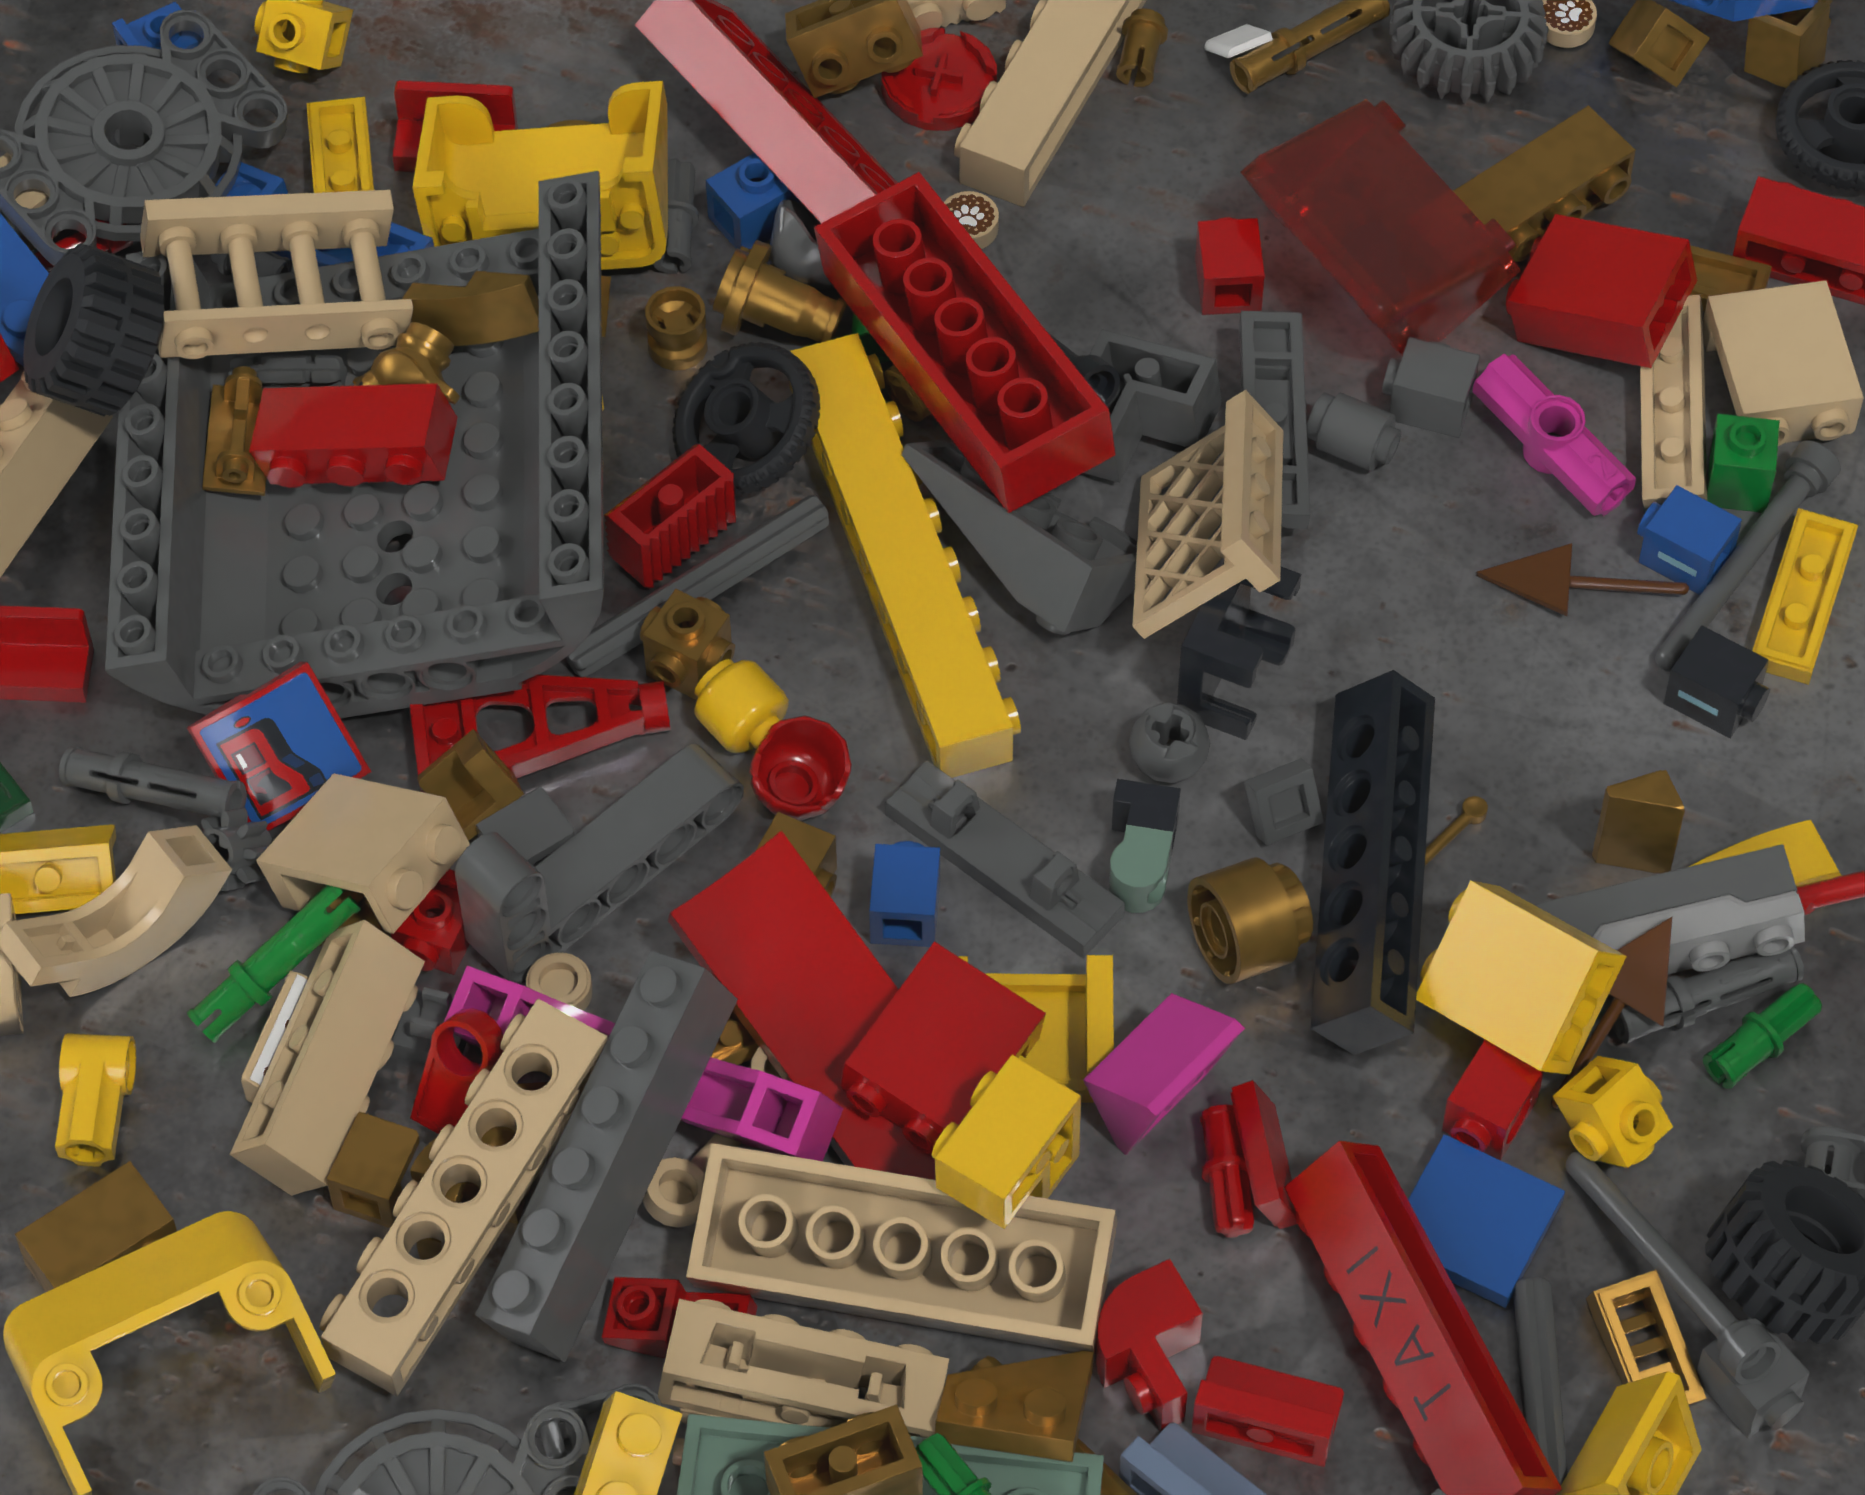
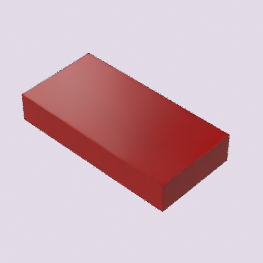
M1253 1080L1231 1087L1232 1092H1230L1255 1206L1280 1230L1296 1225V1209L1284 1188L1292 1181L1276 1106Z

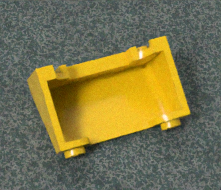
M663 81L630 83L616 89L609 98V123L494 131L488 109L476 99L457 95L428 97L412 186L423 235L431 237L434 247L538 229V181L599 171L601 270L636 268L654 264L664 255L668 236V116Z

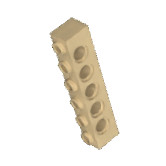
M540 999L536 1000L527 1016L522 1014L515 1016L503 1035L500 1048L504 1052L491 1071L485 1068L482 1069L470 1085L465 1097V1104L468 1105V1108L455 1127L447 1124L434 1141L429 1154V1160L433 1162L419 1183L411 1180L398 1197L393 1209V1216L396 1217V1220L384 1239L378 1236L374 1237L363 1251L356 1268V1272L360 1276L348 1295L338 1294L327 1307L320 1322V1330L323 1331L321 1340L329 1359L398 1397L555 1149L608 1040L607 1035ZM533 1071L543 1072L551 1077L550 1081L543 1088L534 1091L524 1090L517 1085L518 1080L523 1075ZM494 1127H508L515 1132L513 1139L502 1146H489L481 1141L483 1135ZM460 1182H470L480 1188L478 1194L468 1202L455 1203L445 1197L447 1191L453 1185ZM425 1238H434L444 1244L441 1252L431 1259L419 1260L409 1255L412 1246ZM387 1295H399L408 1300L404 1310L393 1317H381L372 1311L378 1300Z

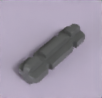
M311 355L263 356L261 362H258V356H235L231 359L230 370L228 371L229 376L236 367L247 366L253 368L257 372V377L261 380L264 388L345 386L346 377L348 376L347 365L344 364L342 357L338 355H317L315 361L311 360Z

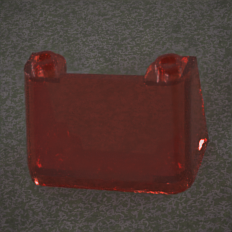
M1364 99L1258 155L1240 171V174L1269 211L1293 236L1297 237L1360 307L1366 317L1388 338L1391 346L1402 357L1409 337L1427 342L1442 341L1521 270L1508 253L1516 246V243L1500 224L1492 218L1484 225L1399 134L1406 125L1384 100L1374 107L1367 99Z

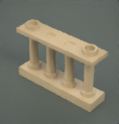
M369 190L145 200L140 233L143 257H154L160 254L167 257L176 307L174 311H164L158 344L159 356L161 358L182 357L185 359H199L207 355L363 347L381 350L396 346L398 335L405 333L411 323L413 305L411 299L386 300L376 247L387 246L394 212L391 191ZM350 248L352 250L361 301L325 303L315 249ZM254 252H291L300 304L263 306ZM229 254L238 307L201 309L192 255Z

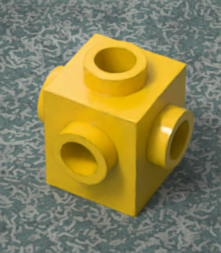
M324 0L264 1L258 9L254 25L255 33L259 35L256 52L275 57V67L296 73H308L309 67L318 70L339 67L342 65L353 9Z
M1597 1056L1552 1096L1571 1128L1569 1137L1572 1144L1580 1154L1591 1161L1629 1168L1631 1165L1646 1159L1653 1152L1654 1144L1673 1128L1661 1105L1663 1098L1660 1090L1650 1078L1644 1075L1638 1063Z

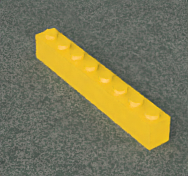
M858 333L791 350L790 352L808 367L818 386V393L820 395V410L818 412L820 413V418L818 419V427L814 429L816 434L811 440V445L934 766L951 778L1013 761V735L1021 733V724L1015 703L1011 697L1002 699L996 683L1001 682L998 661L991 646L981 647L976 634L981 632V624L973 598L971 596L962 598L957 583L961 582L959 563L954 549L951 546L943 548L937 535L942 532V526L936 503L932 497L923 499L918 487L923 481L902 456L904 448L899 437L904 435L903 424L896 403L894 401L885 403L881 390L885 388V381L877 355L866 354ZM789 381V387H790V390H791V392H792V394H793V389H792L791 383H790V381Z

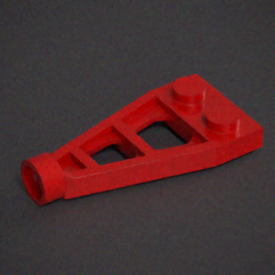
M535 675L522 681L521 690L427 705L410 704L418 775L471 730L474 729L479 734L477 715L482 708L488 705L520 706L527 709L534 717V730L525 741L494 751L515 774L516 778L634 735L671 731L664 680L638 684L637 680ZM587 701L596 706L598 717L596 722L589 727L556 735L549 731L546 709L554 702ZM630 704L642 706V710L631 711L629 706ZM420 787V792L425 793V791Z

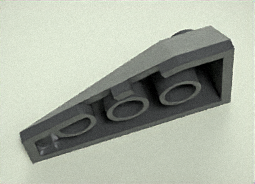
M943 440L905 445L902 456L1015 600L1037 615L1036 621L1045 629L1057 634L1067 635L1073 631L1099 627L1135 590L1137 541L1115 526L1097 517L1091 520L1089 526L1057 511L1062 500L1049 493H1045L1008 513L959 448Z

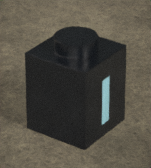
M1701 625L1671 669L1663 704L1731 738L1744 718L1751 722L1757 718L1767 701L1770 688L1764 686L1763 682L1769 660Z

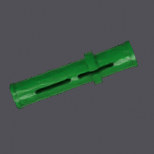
M329 885L325 886L303 909L267 942L262 944L244 963L236 960L227 969L231 975L194 1008L189 1009L187 1015L198 1027L215 1010L220 1009L221 1014L202 1031L212 1042L217 1043L221 1039L220 1037L256 1003L260 1006L266 1004L272 998L269 991L354 913L357 914L361 907L350 895L332 912H327V907L345 889Z

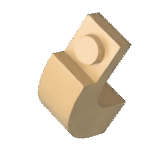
M197 825L148 831L126 870L103 893L88 903L68 912L5 922L0 931V948L30 987L58 982L69 997L99 990L141 969L178 941L214 901L230 875L232 868Z

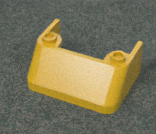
M233 1211L215 1213L17 1306L8 1316L3 1330L6 1352L73 1495H92V1489L63 1429L88 1416L100 1401L103 1386L102 1377L91 1351L216 1292L219 1293L229 1316L242 1328L261 1332L271 1330L285 1323L318 1393L331 1388L336 1373L289 1275L255 1223L247 1216Z

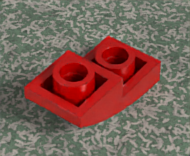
M615 1277L601 1338L605 1344L645 1355L666 1358L679 1299L692 1302L702 1299L715 1300L724 1303L733 1311L755 1316L758 1306L751 1294L686 1292L679 1279Z

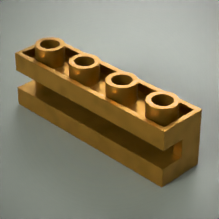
M1588 105L1407 219L1402 252L1403 259L1417 272L1430 264L1435 269L1433 288L1448 303L1467 290L1476 291L1483 287L1495 272L1513 261L1521 262L1530 256L1534 241L1537 237L1544 235L1555 214L1583 219L1586 214L1603 203L1612 204L1620 199L1631 185V174L1636 149Z

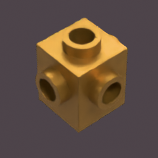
M678 589L673 591L662 608L656 606L649 612L640 631V639L643 641L646 676L656 681L664 680V685L695 700L698 697L694 694V691L700 679L719 662L725 659L732 660L735 653V644L731 640L730 615L725 613L714 601L705 597L694 598Z

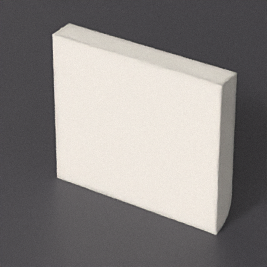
M1245 24L1207 40L1204 49L1230 58L1270 42L1273 38L1270 31Z

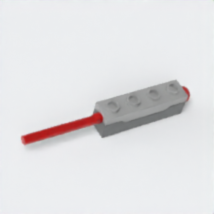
M1781 844L1533 905L1615 950L1622 948L1672 917L1668 974L1689 969L1711 971L1724 966L1730 959L1755 953L1762 956H1773L1789 950L1794 944L1805 942L1804 916L1811 914L1817 908L1864 898L1865 870L1796 886L1784 845Z

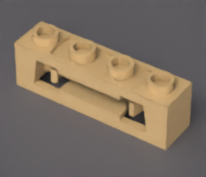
M679 1299L662 1371L658 1398L662 1404L716 1416L827 1428L843 1424L857 1415L876 1412L897 1404L910 1436L928 1438L935 1434L936 1418L943 1394L949 1358L935 1356L928 1349L918 1345L902 1344L895 1347L868 1341L862 1335L850 1330L836 1329L827 1332L800 1326L793 1319L783 1315L769 1314L760 1317L731 1310L724 1303L715 1300L702 1299L692 1302ZM741 1359L749 1360L747 1373L738 1372ZM805 1377L816 1378V1379H822V1380H825V1382H823V1381H818V1380H814V1379H809V1378H805ZM696 1386H702L715 1390L742 1395V1397L736 1398L732 1396L723 1395L720 1393L697 1389ZM858 1386L868 1388L865 1399L858 1398Z

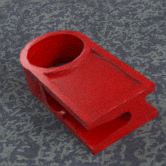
M474 1008L462 1009L436 1027L431 1036L429 1053L410 1119L437 1134L447 1124H451L454 1127L457 1125L468 1108V1105L465 1104V1097L473 1080L482 1069L485 1068L491 1071L504 1052L500 1048L503 1038L502 1030L491 1016L484 1011ZM454 1027L466 1029L476 1038L483 1054L482 1063L470 1061L461 1054L453 1037Z

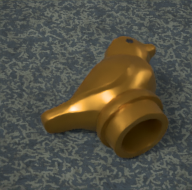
M411 322L406 332L398 335L396 347L381 352L374 359L371 370L362 376L354 378V386L438 383L448 402L456 404L460 399V395L445 383L441 373L451 363L449 356L454 348V344L435 329L418 322Z

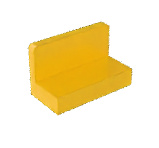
M115 825L0 834V894H11L16 914L70 910L88 903L116 881L113 846L116 841Z

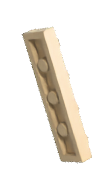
M1691 295L1687 297L1683 309L1652 368L1640 366L1642 501L1645 512L1655 501L1662 505L1676 485L1707 501L1703 307L1700 295Z

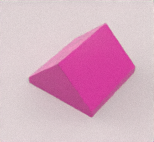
M1171 993L1083 1079L1115 1145L1127 1155L1216 1066L1245 1028L1235 1018Z

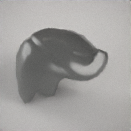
M781 201L776 210L771 233L770 265L786 271L785 276L814 287L817 290L834 288L823 272L814 227L819 224L814 223L804 208L796 201Z

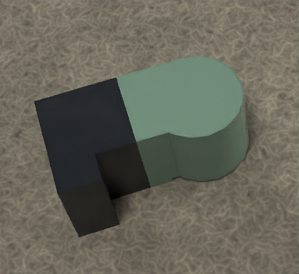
M1117 779L1113 798L1111 830L1125 832L1124 841L1114 849L1110 858L1109 892L1125 902V911L1145 913L1154 909L1163 899L1179 820L1181 788Z

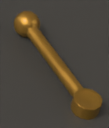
M1477 796L1465 799L1461 815L1426 847L1425 866L1469 824H1480L1485 820L1488 805L1484 799Z

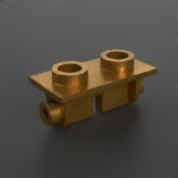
M247 366L236 367L233 369L232 374L226 378L225 386L213 384L203 490L265 496L266 476L249 452L263 392L262 382L257 377V372L253 368Z

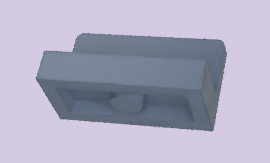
M1169 1423L1150 1444L1138 1436L1120 1455L1119 1477L1138 1495H1267L1176 1423Z

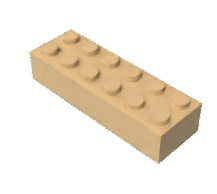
M711 1143L686 1278L694 1288L729 1294H751L752 1298L1071 1352L1089 1351L1094 1352L1095 1356L1098 1321L1104 1305L1118 1221L1116 1210L1029 1196L1007 1227L1003 1229L937 1189L936 1180Z

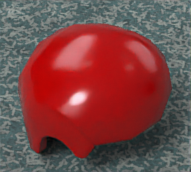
M806 715L780 720L771 726L751 761L749 773L752 778L750 784L755 797L773 814L780 812L799 821L825 814L839 800L851 774L852 764L847 742L830 723Z

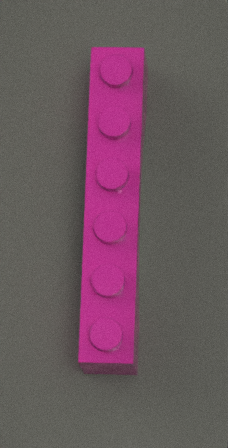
M466 966L444 1020L446 1021L462 1009L474 1008L484 1011L491 1016L499 1025L504 1035L515 1016L518 1014L527 1016L536 1000L540 999L607 1035L608 1038L615 1025L611 1021L558 1001L526 986L470 966ZM454 1027V1035L469 1044L480 1047V1044L466 1029ZM710 1057L680 1121L765 1152L823 1161L844 1108L816 1090L760 1070Z

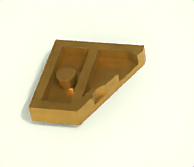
M1079 1351L948 1374L936 1418L935 1434L944 1435L949 1443L954 1445L1073 1462L1092 1376L1094 1352Z

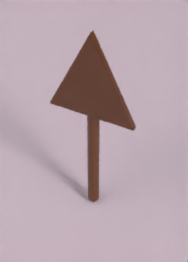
M1572 543L1476 572L1477 577L1564 616L1568 615L1569 588L1685 595L1689 591V586L1683 582L1570 576Z
M1672 917L1617 950L1627 957L1609 992L1615 998L1579 1054L1570 1075H1566L1558 1090L1591 1062L1625 1005L1630 1006L1663 1027ZM1552 1098L1551 1105L1555 1109H1559L1554 1098Z

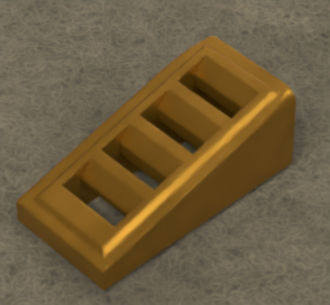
M1657 1270L1593 1291L1586 1298L1596 1327L1623 1384L1669 1371L1680 1375L1689 1405L1706 1399ZM1639 1301L1643 1302L1647 1310L1646 1313L1623 1321L1619 1320L1616 1309ZM1654 1325L1659 1337L1629 1346L1626 1334ZM1665 1349L1670 1360L1669 1362L1639 1372L1635 1362L1636 1359Z

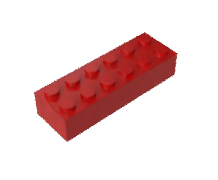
M920 172L814 227L825 276L1008 513L1116 455L1108 407Z

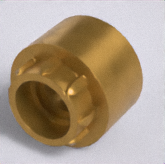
M1253 857L1193 878L1189 884L1187 904L1195 939L1211 970L1226 984H1234L1292 963L1296 959L1298 947L1308 942L1312 935L1313 915L1306 891L1297 875L1283 864L1277 862L1269 865L1263 859Z

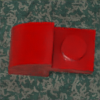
M1170 1258L1133 1275L1112 1291L1100 1312L1096 1350V1366L1103 1387L1106 1388L1124 1379L1126 1392L1134 1408L1140 1415L1149 1412L1160 1432L1169 1423L1180 1424L1185 1421L1188 1392L1168 1358L1200 1343L1203 1317L1201 1309Z

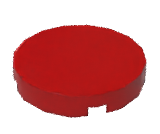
M945 28L921 30L923 56L914 59L908 67L893 73L882 72V95L889 110L903 122L924 130L950 131L963 127L966 123L972 124L980 113V103L987 86L991 81L997 82V64L990 49L975 36L960 31V36L955 34H945Z

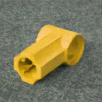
M72 1033L64 1035L59 1060V1080L63 1096L55 1149L59 1158L70 1160L77 1166L100 1167L106 1161L115 1160L124 1095H131L135 1082L137 1056L136 1043L133 1036Z

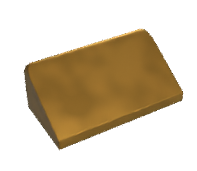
M1667 770L1655 771L1607 786L1592 852L1595 863L1651 873L1671 871L1685 810Z

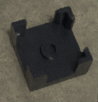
M1281 567L1280 581L1263 590V592L1284 600H1291L1300 589L1301 574ZM1247 579L1242 580L1201 605L1181 645L1177 704L1185 705L1198 713L1204 725L1247 740L1256 722L1257 714L1252 710L1219 699L1213 695L1221 679L1245 688H1251L1261 660L1278 666L1283 665L1294 644L1295 627L1293 625L1249 609L1251 587L1256 588Z

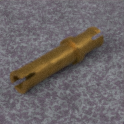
M1343 0L1290 30L1285 27L1272 32V41L1230 62V72L1234 82L1243 92L1249 94L1255 91L1257 87L1285 72L1287 74H1295L1301 71L1306 66L1308 59L1344 41L1372 23L1390 15L1389 1ZM1347 16L1348 20L1321 34V29ZM1299 42V48L1273 61L1272 57Z

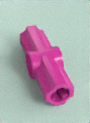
M1504 353L1488 364L1484 372L1474 381L1472 392L1523 443V456L1528 465L1538 472L1553 474L1593 516L1601 514L1604 517L1617 508L1623 499L1634 489L1636 477L1585 427V414L1581 406L1569 397L1554 395L1514 354L1507 356ZM1547 433H1555L1560 435L1561 437L1551 436Z

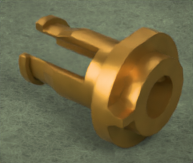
M756 240L752 249L743 246L740 249H736L722 278L713 304V311L724 315L721 324L722 331L736 336L744 320L761 327L768 324L792 335L808 337L820 343L834 339L847 306L845 300L839 298L837 301L827 297L814 287L785 276L786 271L767 264L772 248L769 244Z

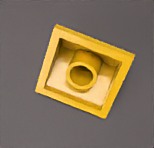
M1666 1371L1617 1386L1561 1485L1562 1490L1556 1495H1677L1702 1450L1680 1375Z

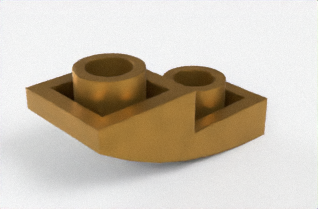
M476 271L466 287L412 283L402 298L412 300V322H418L435 329L446 336L454 346L504 341L539 331V298L529 275Z

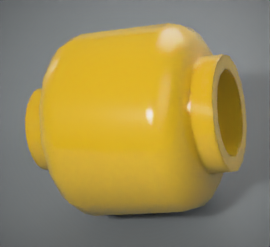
M725 659L719 662L700 679L694 691V694L698 697L694 708L695 716L709 733L730 753H744L753 748L757 750L771 726L783 720L789 705V699L784 691L752 660H740L734 663L731 659Z

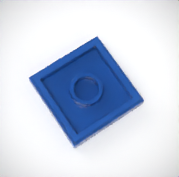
M1444 1134L1408 1201L1452 1283L1506 1308L1515 1291V1284L1524 1276L1562 1205L1565 1190Z

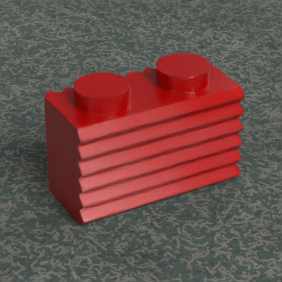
M701 444L692 446L603 515L606 519L604 523L607 526L605 531L608 534L605 537L609 541L606 543L609 547L607 551L611 558L641 585L654 588V580H663V573H672V566H681L682 559H690L691 551L700 552V544H709V537H718V530H727V523H736L734 473Z

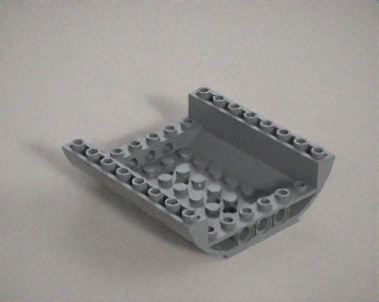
M599 171L538 181V229L378 257L386 300L402 299L412 283L466 287L476 271L529 275L539 298L538 332L504 341L454 346L449 356L451 363L448 368L441 372L445 383L460 395V399L456 404L450 403L458 419L445 481H420L414 485H402L395 482H365L351 487L336 483L303 484L300 487L288 488L280 485H271L266 478L265 496L203 490L213 384L225 386L232 358L235 356H258V362H261L263 356L311 355V360L315 361L317 355H338L342 357L344 364L347 365L348 376L346 377L345 386H354V378L362 376L371 370L374 359L381 352L396 346L381 350L363 347L207 355L199 359H185L182 357L161 358L157 346L151 365L140 386L123 408L120 407L118 410L105 663L107 674L130 688L166 704L202 714H209L236 696L251 693L297 663L308 662L339 717L346 718L408 708L410 704L427 705L521 690L522 681L550 669L575 651L590 635L598 620L604 595L601 213ZM142 252L126 254L127 260L153 268L155 272L159 273L161 285L164 287V311L176 310L167 257L162 254L154 257H143ZM193 259L201 309L238 307L234 282L209 286ZM354 261L318 267L325 303L361 301ZM294 272L259 278L263 306L300 304ZM401 534L413 535L404 549L397 552L385 551L387 544L394 537ZM401 586L412 587L411 592L401 603L395 605L384 604L387 595L392 590Z

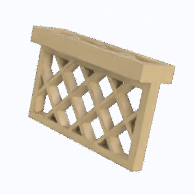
M1247 390L1226 401L1224 426L1141 476L1132 627L1144 639L1244 579H1247L1259 593L1280 581L1283 429ZM1221 454L1220 457L1216 460V462L1212 465V463L1215 461L1218 455ZM1201 479L1200 483L1197 485V487L1194 489L1191 495L1188 498H1186ZM1172 484L1166 491V493L1164 495H1161L1162 489ZM1223 485V488L1220 490V492L1217 494V496L1214 498V500H1213L1212 502H1210V501L1212 500V498L1215 496V494L1218 492V490L1221 488V486ZM1176 513L1175 516L1168 523V525L1165 527V529L1161 532V530L1164 528V526L1167 524V522L1170 520L1173 514ZM1200 516V518H1199L1198 521L1195 523V525L1191 528V530L1188 532V534H1187L1186 536H1184V535L1186 534V532L1189 530V528L1192 526V524H1193V523L1196 521V519ZM1222 522L1220 528L1216 531V533L1213 535V537L1209 540L1210 536L1213 534V532L1216 530V528H1217V527L1220 525V523ZM1173 550H1175V551L1172 553V555L1169 557V559L1166 561V563L1163 565V567H1162L1160 570H1158V569L1161 567V565L1164 563V561L1167 559V557L1170 555V553H1171ZM1197 554H1199L1198 557L1191 564V566L1188 568V570L1185 572V574H1182L1188 567V565L1191 563V561L1194 559V557ZM1224 558V565L1212 571L1220 559ZM1173 588L1169 595L1166 597V599L1162 601L1166 594L1169 592V590Z

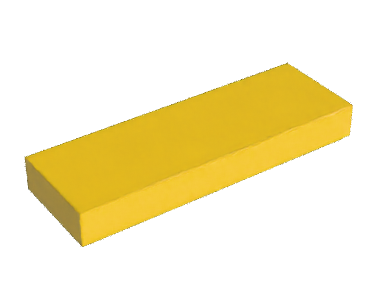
M365 97L306 103L314 193L375 190Z
M1798 508L1752 650L1769 660L1766 673L1809 685L1856 537L1857 524Z

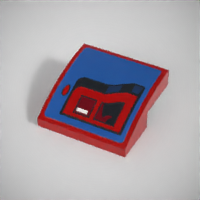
M308 662L297 663L251 693L236 696L186 727L216 778L229 781L236 780L244 783L247 792L245 808L248 814V822L266 821L268 824L266 829L268 831L295 817L333 773L361 779L371 772Z

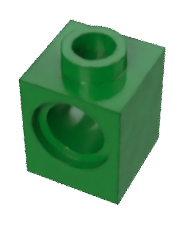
M1717 413L1708 455V502L1724 509L1763 513L1768 506L1776 474L1780 420Z

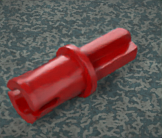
M1233 1105L1212 1106L1202 1112V1116H1200L1207 1160L1201 1168L1202 1179L1210 1185L1215 1230L1218 1233H1222L1226 1238H1237L1239 1235L1250 1233L1254 1227L1249 1176Z

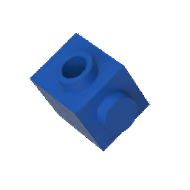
M755 153L706 180L708 217L736 249H740L741 246L752 249L756 240L766 242L771 239L776 210L781 201L793 200L800 204L799 199Z

